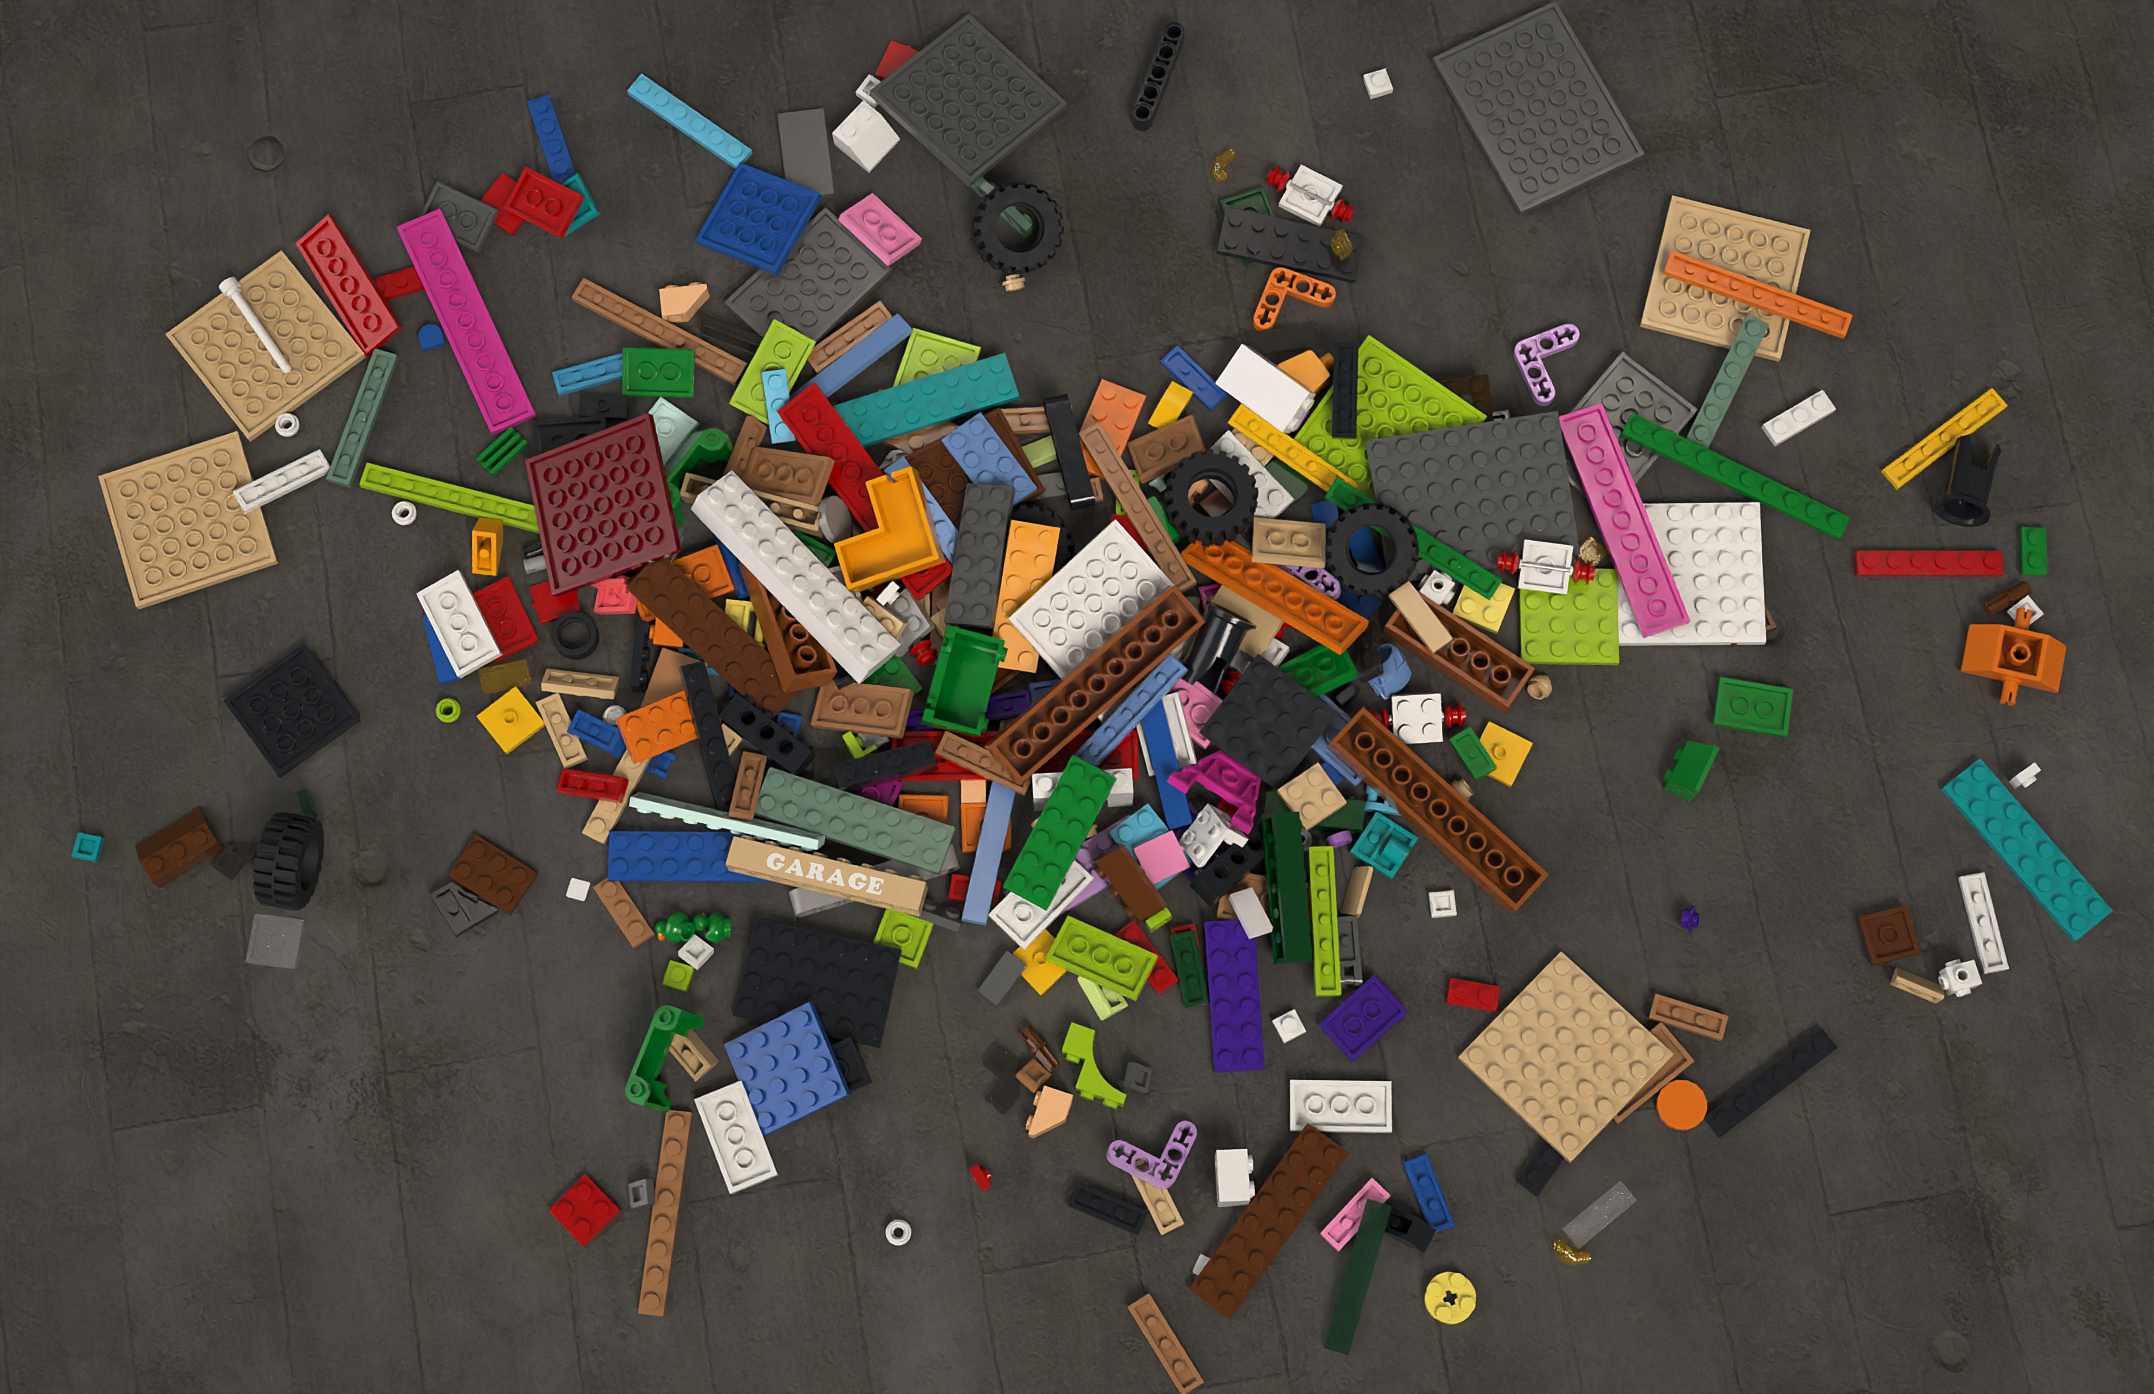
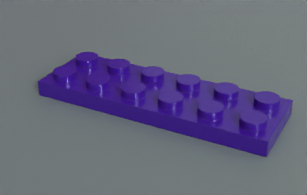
M1240 920L1204 922L1214 1073L1265 1070L1256 937L1248 938Z

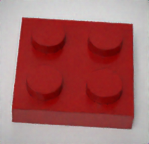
M586 1174L548 1210L583 1247H586L621 1212Z

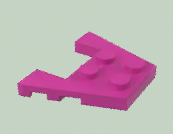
M1220 750L1201 759L1197 764L1193 766L1188 765L1178 773L1175 771L1170 775L1167 782L1185 794L1195 781H1198L1207 790L1213 791L1224 798L1227 803L1239 808L1229 823L1247 835L1250 833L1254 826L1253 817L1256 813L1255 805L1259 795L1261 778L1241 763Z

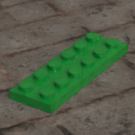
M1072 755L1007 877L1003 888L1047 911L1118 778L1080 757Z

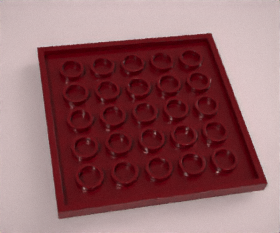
M652 414L641 415L525 460L552 596L559 597L647 565L650 562L682 552Z

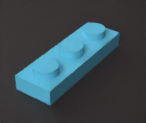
M786 369L761 372L771 443L795 441L794 434L777 413V411L790 402Z

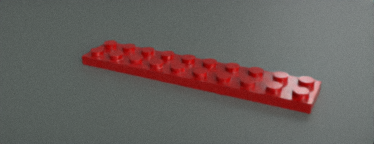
M814 382L777 411V413L808 454L830 457L835 461L828 482L865 532L878 529L879 525L866 481L884 476V473L820 387ZM945 555V563L900 578L916 600L920 601L952 576L953 566Z
M1082 730L1035 771V774L1064 772L1069 762L1068 760L1096 730ZM1132 730L1098 768L1102 770L1132 768V780H1138V731ZM904 731L903 739L892 737V749L931 740L936 752L946 731ZM953 731L948 732L986 749L985 745L1001 731H986V733H980L979 737ZM937 755L936 759L939 769L897 780L899 782L991 781Z

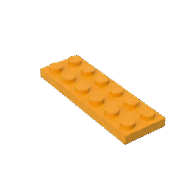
M1011 520L992 637L1005 640L1004 647L1008 648L1005 661H999L998 667L1036 673L1039 653L1007 618L1052 578L1060 532L1059 527Z

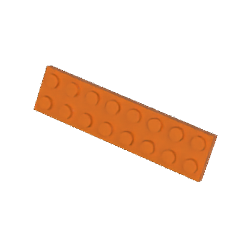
M1196 540L1195 544L1191 543L1181 553V557L1186 564L1339 655L1368 627L1369 620L1279 567L1269 563L1252 562V552L1234 541L1229 542L1226 540L1221 546L1210 543L1209 547L1202 546L1201 541Z

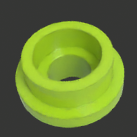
M451 698L441 700L436 707L437 717L445 723L454 722L461 713L459 703ZM447 708H453V712L451 714H445V710Z

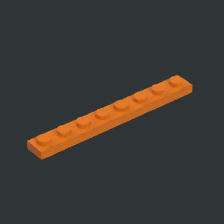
M1673 250L1663 272L1665 276L1844 339L1853 316L1852 314Z

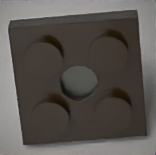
M1488 374L1440 380L1441 385L1485 414L1487 419L1484 422L1494 421Z

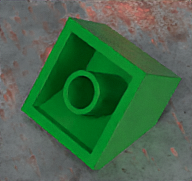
M1687 741L1684 747L1679 746L1673 757L1676 760V764L1673 769L1668 768L1663 778V781L1667 782L1664 790L1691 802L1700 791L1719 747Z

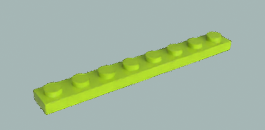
M366 463L359 484L361 488L477 518L503 520L504 525L539 533L533 505Z

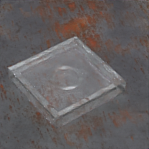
M255 914L245 963L297 970L306 921Z

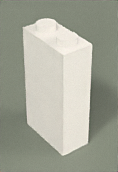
M1241 344L1215 383L1278 430L1288 434L1297 429L1301 422L1300 417L1304 411L1307 412L1314 404L1313 398L1316 395L1259 352L1245 344Z

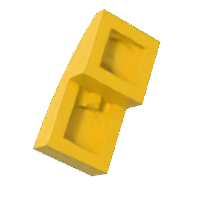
M1172 381L1148 424L1160 429L1178 421L1194 392Z

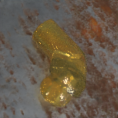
M1232 149L1226 150L1215 159L1211 176L1218 183L1225 181L1227 172L1223 170L1228 163L1236 158V154Z
M1565 1240L1555 1242L1554 1253L1564 1264L1571 1266L1590 1263L1589 1251L1575 1252L1568 1246Z

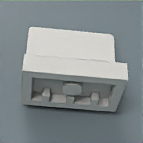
M1208 803L1179 841L1197 867H1203L1223 840L1230 845L1235 843L1241 847L1249 840L1240 829L1229 823L1232 819L1229 814Z

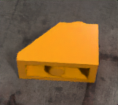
M479 517L472 530V573L497 576L503 546V520Z

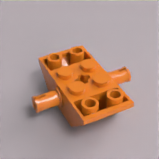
M2017 608L2014 627L2002 624H1970L1960 672L2002 681L2004 684L2000 703L2005 704L2007 702L2008 706L2016 705L2018 685L2058 693L2067 646L2050 635L2029 631L2033 611L2027 609V612H2025L2026 608ZM2013 653H2016V657L2020 658V660L2016 659Z

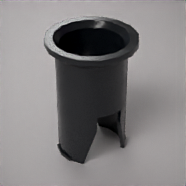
M1961 435L1955 442L1956 447L1944 494L1936 500L1934 510L1941 519L1951 524L1963 527L1982 526L1989 521L1991 516L1987 502L2001 449L1999 445H1996L1991 456L1985 457L1980 468L1971 466L1973 459L1971 435Z
M1206 601L1205 605L1208 606V613L1204 619L1205 623L1197 632L1182 662L1189 671L1181 679L1191 685L1199 679L1200 684L1213 692V694H1216L1247 631L1255 630L1257 626L1246 618L1218 604Z

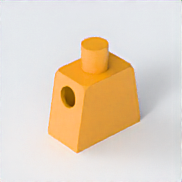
M1308 350L1277 366L1313 391L1316 397L1330 382L1331 375L1328 369L1334 366V358L1330 353H1326L1318 359L1312 350Z

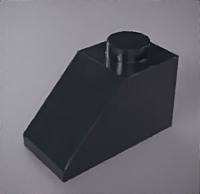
M1383 1204L1372 1227L1423 1253H1425L1436 1232L1434 1228L1419 1217Z

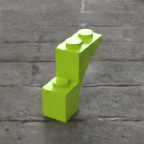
M1071 1022L1062 1048V1055L1066 1056L1065 1060L1075 1064H1079L1080 1061L1084 1062L1075 1090L1080 1092L1079 1096L1084 1099L1093 1101L1095 1097L1103 1100V1105L1113 1109H1117L1118 1106L1123 1107L1127 1094L1113 1088L1102 1077L1093 1057L1095 1030Z

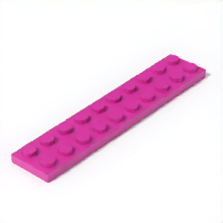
M441 209L397 226L492 436L507 430L509 427H514L536 417Z
M1596 404L1560 416L1562 438L1642 637L1646 638L1688 624L1690 618L1603 404Z

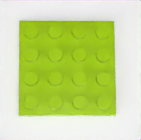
M1595 569L1594 580H1589L1588 585H1586L1584 579H1579L1575 583L1572 575H1569L1566 595L1519 589L1520 659L1528 664H1619L1617 572L1615 569Z

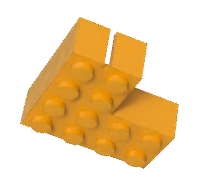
M912 466L890 473L892 478L884 475L866 481L879 528L834 543L847 589L851 592L857 593L946 562L918 470Z

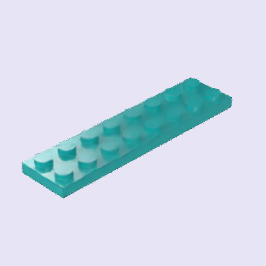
M1002 353L837 404L834 407L861 444L867 447L1020 398L1006 354Z
M1978 759L1941 789L2073 943L2113 912L1981 759Z

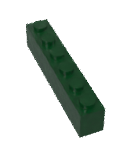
M1271 812L1261 815L1269 916L1273 927L1271 932L1273 963L1275 965L1312 961L1313 946L1310 940L1311 922L1308 917L1307 906L1309 898L1306 893L1304 846L1301 838L1302 822L1299 812Z

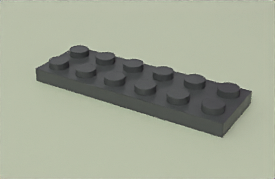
M967 483L944 620L946 625L994 628L1016 490L1013 486Z

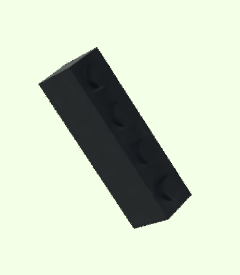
M931 740L834 764L839 788L845 792L939 769Z

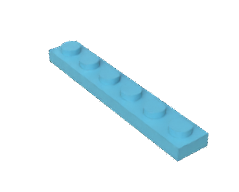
M642 73L627 90L629 96L736 169L739 163L744 164L752 155V149Z

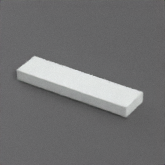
M319 449L234 490L233 495L244 514L328 474L330 465Z
M1985 873L1960 876L1958 880L1982 975L2008 970L2009 966Z

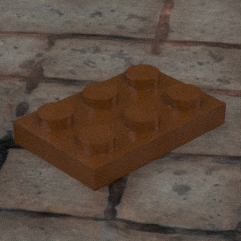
M476 834L448 874L449 878L510 916L538 876L537 872Z

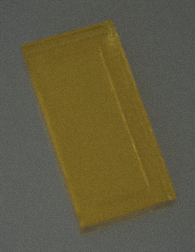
M526 659L478 669L484 695L512 689L515 686L521 687L532 684Z

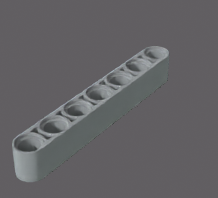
M953 844L950 845L940 875L893 860L873 866L877 871L893 870L898 872L899 876L909 878V875L921 877L923 881L960 869ZM802 888L789 892L795 917L811 915L854 902Z

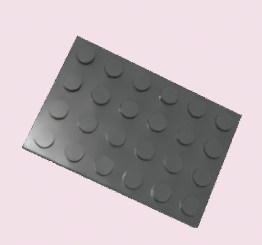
M825 207L806 225L778 276L759 269L724 303L761 339H763L772 320L775 319L814 340L817 344L892 273V268L878 258Z
M1621 352L1570 413L1596 404H1603L1636 485L1660 455L1620 436L1630 414L1634 413L1679 434L1697 413L1698 409L1624 352ZM1563 440L1570 488L1587 500Z

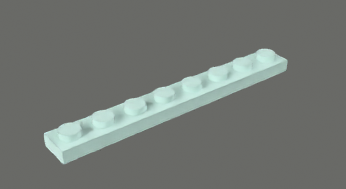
M637 792L630 797L629 806L637 808L638 812L660 813L661 817L668 819L678 817L689 824L700 822L707 824V827L711 829H730V832L736 835L751 834L758 840H768L769 838L777 840L778 844L784 846L799 845L805 851H815V849L817 850L824 845L825 841L824 835L755 818H753V821L729 817V812L643 792Z

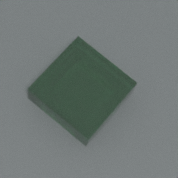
M306 789L296 791L303 814L309 817H317L318 814L312 795Z

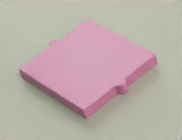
M1172 830L1133 848L1140 863V868L1153 885L1190 868L1183 853L1184 847L1179 845Z

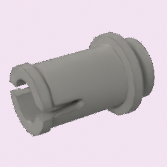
M544 555L523 559L527 574L547 569Z

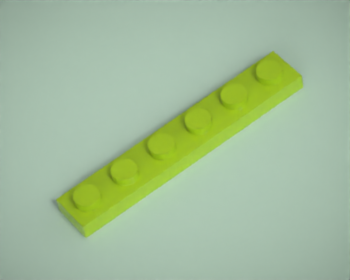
M1333 846L1308 847L1315 997L1341 996Z

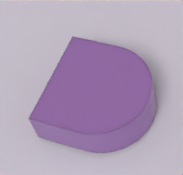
M1342 831L1329 836L1325 842L1327 846L1338 848L1350 844L1352 836L1350 831Z

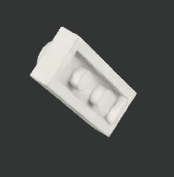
M1821 390L1766 422L1761 428L1775 447L1832 414L1836 408L1825 392Z

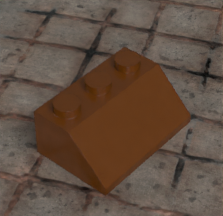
M201 808L196 809L135 846L141 865L151 882L159 888L225 849Z
M1115 842L1092 860L1096 865L1093 867V870L1101 880L1105 878L1110 884L1107 889L1116 900L1120 898L1125 906L1122 909L1130 920L1135 918L1137 921H1142L1168 906L1124 845Z

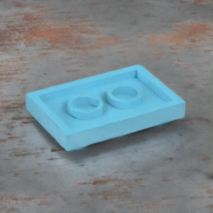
M1147 803L1110 831L1109 836L1114 842L1124 845L1140 866L1133 848L1169 832V829ZM1183 850V853L1189 865L1193 864L1192 859L1189 857L1186 851ZM1179 873L1154 884V887L1157 890L1160 889L1162 886H1164L1166 883L1172 880Z

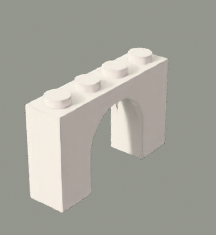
M1132 768L1104 770L1118 778L1107 798L1108 807L1132 806ZM1063 772L1032 774L1034 811L1044 810Z

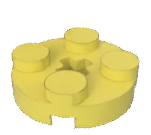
M1441 1273L1435 1276L1426 1287L1424 1303L1428 1313L1434 1319L1445 1324H1457L1464 1321L1470 1316L1476 1305L1475 1289L1471 1282L1460 1273ZM1446 1291L1456 1294L1455 1305L1443 1301V1298L1446 1297Z

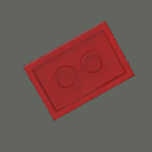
M525 167L504 209L563 239L585 197Z
M509 576L472 593L503 654L494 659L495 663L540 642Z

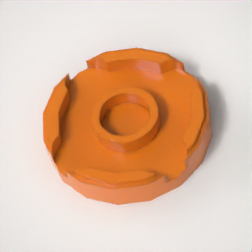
M1675 1080L1666 1084L1659 1091L1656 1111L1659 1119L1667 1127L1686 1131L1695 1128L1704 1119L1707 1112V1100L1704 1092L1696 1084L1688 1080Z

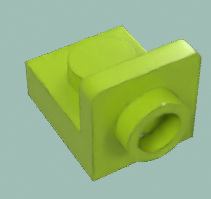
M851 731L842 735L843 741L854 759L879 753L876 744L862 751L865 745L858 735L854 737Z

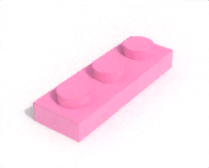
M1371 1178L1326 1226L1320 1235L1339 1252L1391 1195Z

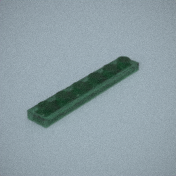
M1366 1199L1323 1348L1349 1355L1392 1208L1390 1205Z

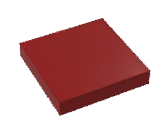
M502 173L480 201L500 211L494 225L513 237L525 220L504 209L517 182Z

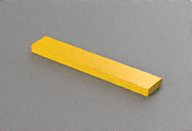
M1991 388L1881 471L1882 474L1898 490L1955 447L1958 437L1961 435H1971L2003 411L2008 405Z
M1240 404L1228 421L1230 426L1325 492L1329 491L1337 477L1356 489L1359 487L1358 483L1287 434L1278 430L1244 404Z

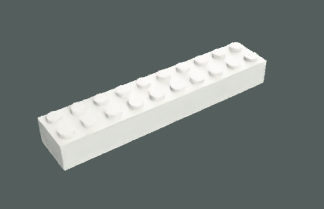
M732 470L698 495L691 508L695 515L859 684L892 658L901 644Z

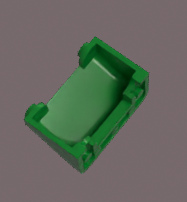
M707 428L692 432L664 466L677 529L685 521L680 513V507L683 504L680 501L681 494L679 490L683 485L686 473L692 474L701 461L710 467L717 461H724L728 464L732 454L733 446L730 437L717 428Z
M950 625L947 626L921 725L977 737L980 736V733H986L989 719L985 718V712L999 661L1004 662L1008 648L1004 647L1005 640Z
M668 1003L661 1004L656 1009L626 1082L625 1092L630 1101L644 1107L669 1112L673 1101L665 1095L664 1089H666L667 1084L657 1081V1078L675 1034L687 1037L688 1031L691 1029L702 1030L706 1020L705 1017Z

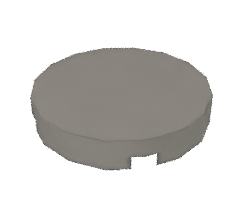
M829 496L821 500L818 507V512H821L822 518H819V525L827 540L831 543H837L849 539L852 534V521L845 503L838 496Z

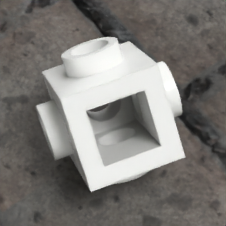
M1434 570L1431 576L1427 574L1424 576L1419 584V587L1422 588L1419 592L1440 606L1443 603L1447 605L1455 594L1452 591L1455 583L1452 582V578L1446 573H1439Z
M1960 959L1945 963L1946 967L1939 971V984L1946 991L1947 996L1951 994H1956V997L1968 995L1971 993L1970 989L1982 984L1974 960L1961 963Z

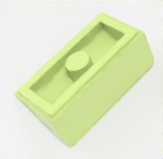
M1051 436L1022 447L1033 468L1057 459Z
M1081 976L1077 978L1101 1020L1109 1018L1128 1006L1121 994Z

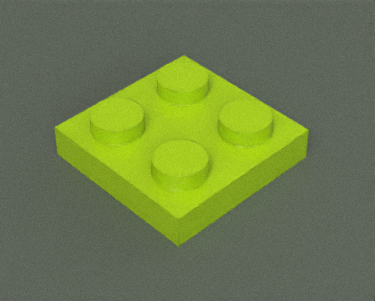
M886 909L873 943L901 949L902 954L899 962L918 969L934 924L902 912Z

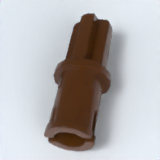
M2022 581L2008 590H2002L2000 595L1985 602L1984 609L1989 615H1994L2008 606L2013 607L2015 602L2032 594V590L2026 581Z
M1032 1025L1027 1026L1019 1033V1036L1031 1049L1032 1056L1036 1055L1049 1072L1054 1071L1059 1066L1060 1061L1048 1048V1042L1040 1038Z

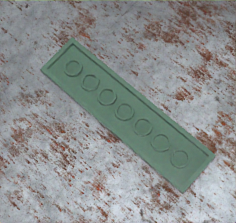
M769 767L760 790L754 814L786 826L824 835L826 839L936 875H940L956 828L771 767Z

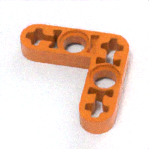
M1276 268L1269 277L1254 314V328L1263 333L1269 332L1273 328L1286 294L1326 308L1334 303L1336 291L1333 286L1286 268ZM1283 275L1285 281H1282L1281 284L1277 283V278ZM1291 278H1292V279H1295V280L1293 281L1292 288H1289V284L1291 283ZM1304 282L1308 284L1310 289L1305 293H1301L1296 289L1298 283ZM1313 287H1317L1314 297L1311 296ZM1324 291L1328 292L1329 296L1325 300L1321 299V294ZM1275 295L1278 297L1279 302L1276 305H1269L1266 302V297ZM1265 310L1269 311L1268 322L1261 325L1260 319L1264 317Z

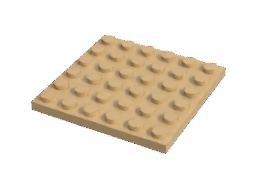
M1672 195L1640 327L1730 349L1747 314L1769 324L1754 356L1779 362L1790 320L1665 276L1663 272L1673 250L1796 294L1811 230Z
M282 250L246 275L238 283L241 285L240 294L290 364L291 371L289 373H284L233 299H229L223 293L166 333L169 340L250 442L273 426L281 414L291 413L366 358L364 352Z
M238 431L98 476L134 602L138 609L279 564L262 506L244 514L233 495L234 490L254 481Z
M1560 952L1462 1052L1458 1059L1560 1155L1571 1163L1674 1054L1564 953Z

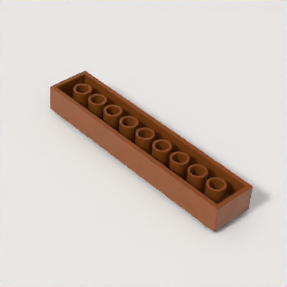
M1174 584L1168 585L985 745V748L1016 784H1022L1201 627L1205 620Z
M1364 707L1328 745V750L1509 914L1512 915L1549 875Z

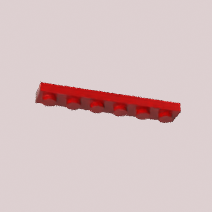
M1856 551L1854 553L1856 577H2001L2003 575L2002 551Z

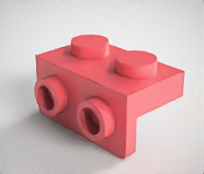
M617 576L616 579L608 578L590 585L598 589L594 612L600 615L635 614L637 598L626 589L631 582V578Z

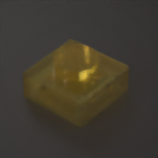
M1344 228L1335 231L1331 239L1333 252L1339 254L1341 260L1349 258L1353 247Z

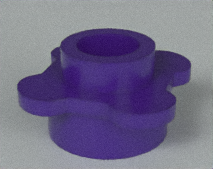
M1692 906L1691 909L1684 908L1682 914L1681 928H1687L1689 933H1692L1693 927L1697 928L1699 924L1700 913H1696L1695 906Z

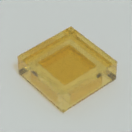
M1590 536L1580 547V555L1575 557L1580 559L1584 565L1591 561L1592 566L1596 567L1609 552Z

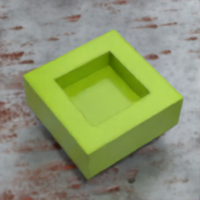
M1166 907L1149 916L1145 926L1152 933L1171 921L1172 915Z
M670 960L662 984L687 992L695 968Z

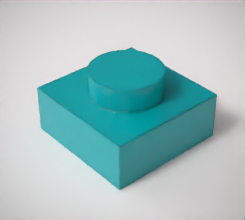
M78 833L71 856L76 859L98 863L105 839L99 836Z

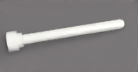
M235 277L224 280L219 285L223 295L233 299L284 373H289L291 371L290 364L240 294L241 285Z

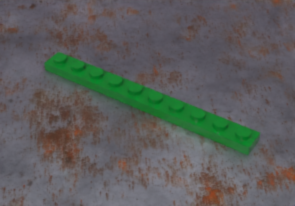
M1634 413L1630 414L1620 435L1836 540L1842 537L1850 519L1847 515Z

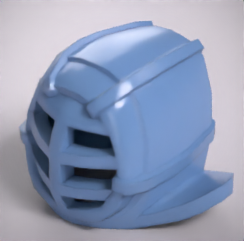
M1390 643L1375 647L1360 661L1361 677L1367 680L1376 695H1380L1384 700L1404 688L1412 674L1402 651Z

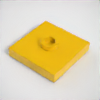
M516 686L477 715V718L507 755L545 726L544 721Z
M1489 721L1480 738V742L1496 764L1497 769L1487 776L1511 787L1533 743Z
M1046 929L1025 951L1019 947L1013 953L1028 965L1021 976L1040 996L1067 972V970L1046 961V956L1055 941V938Z

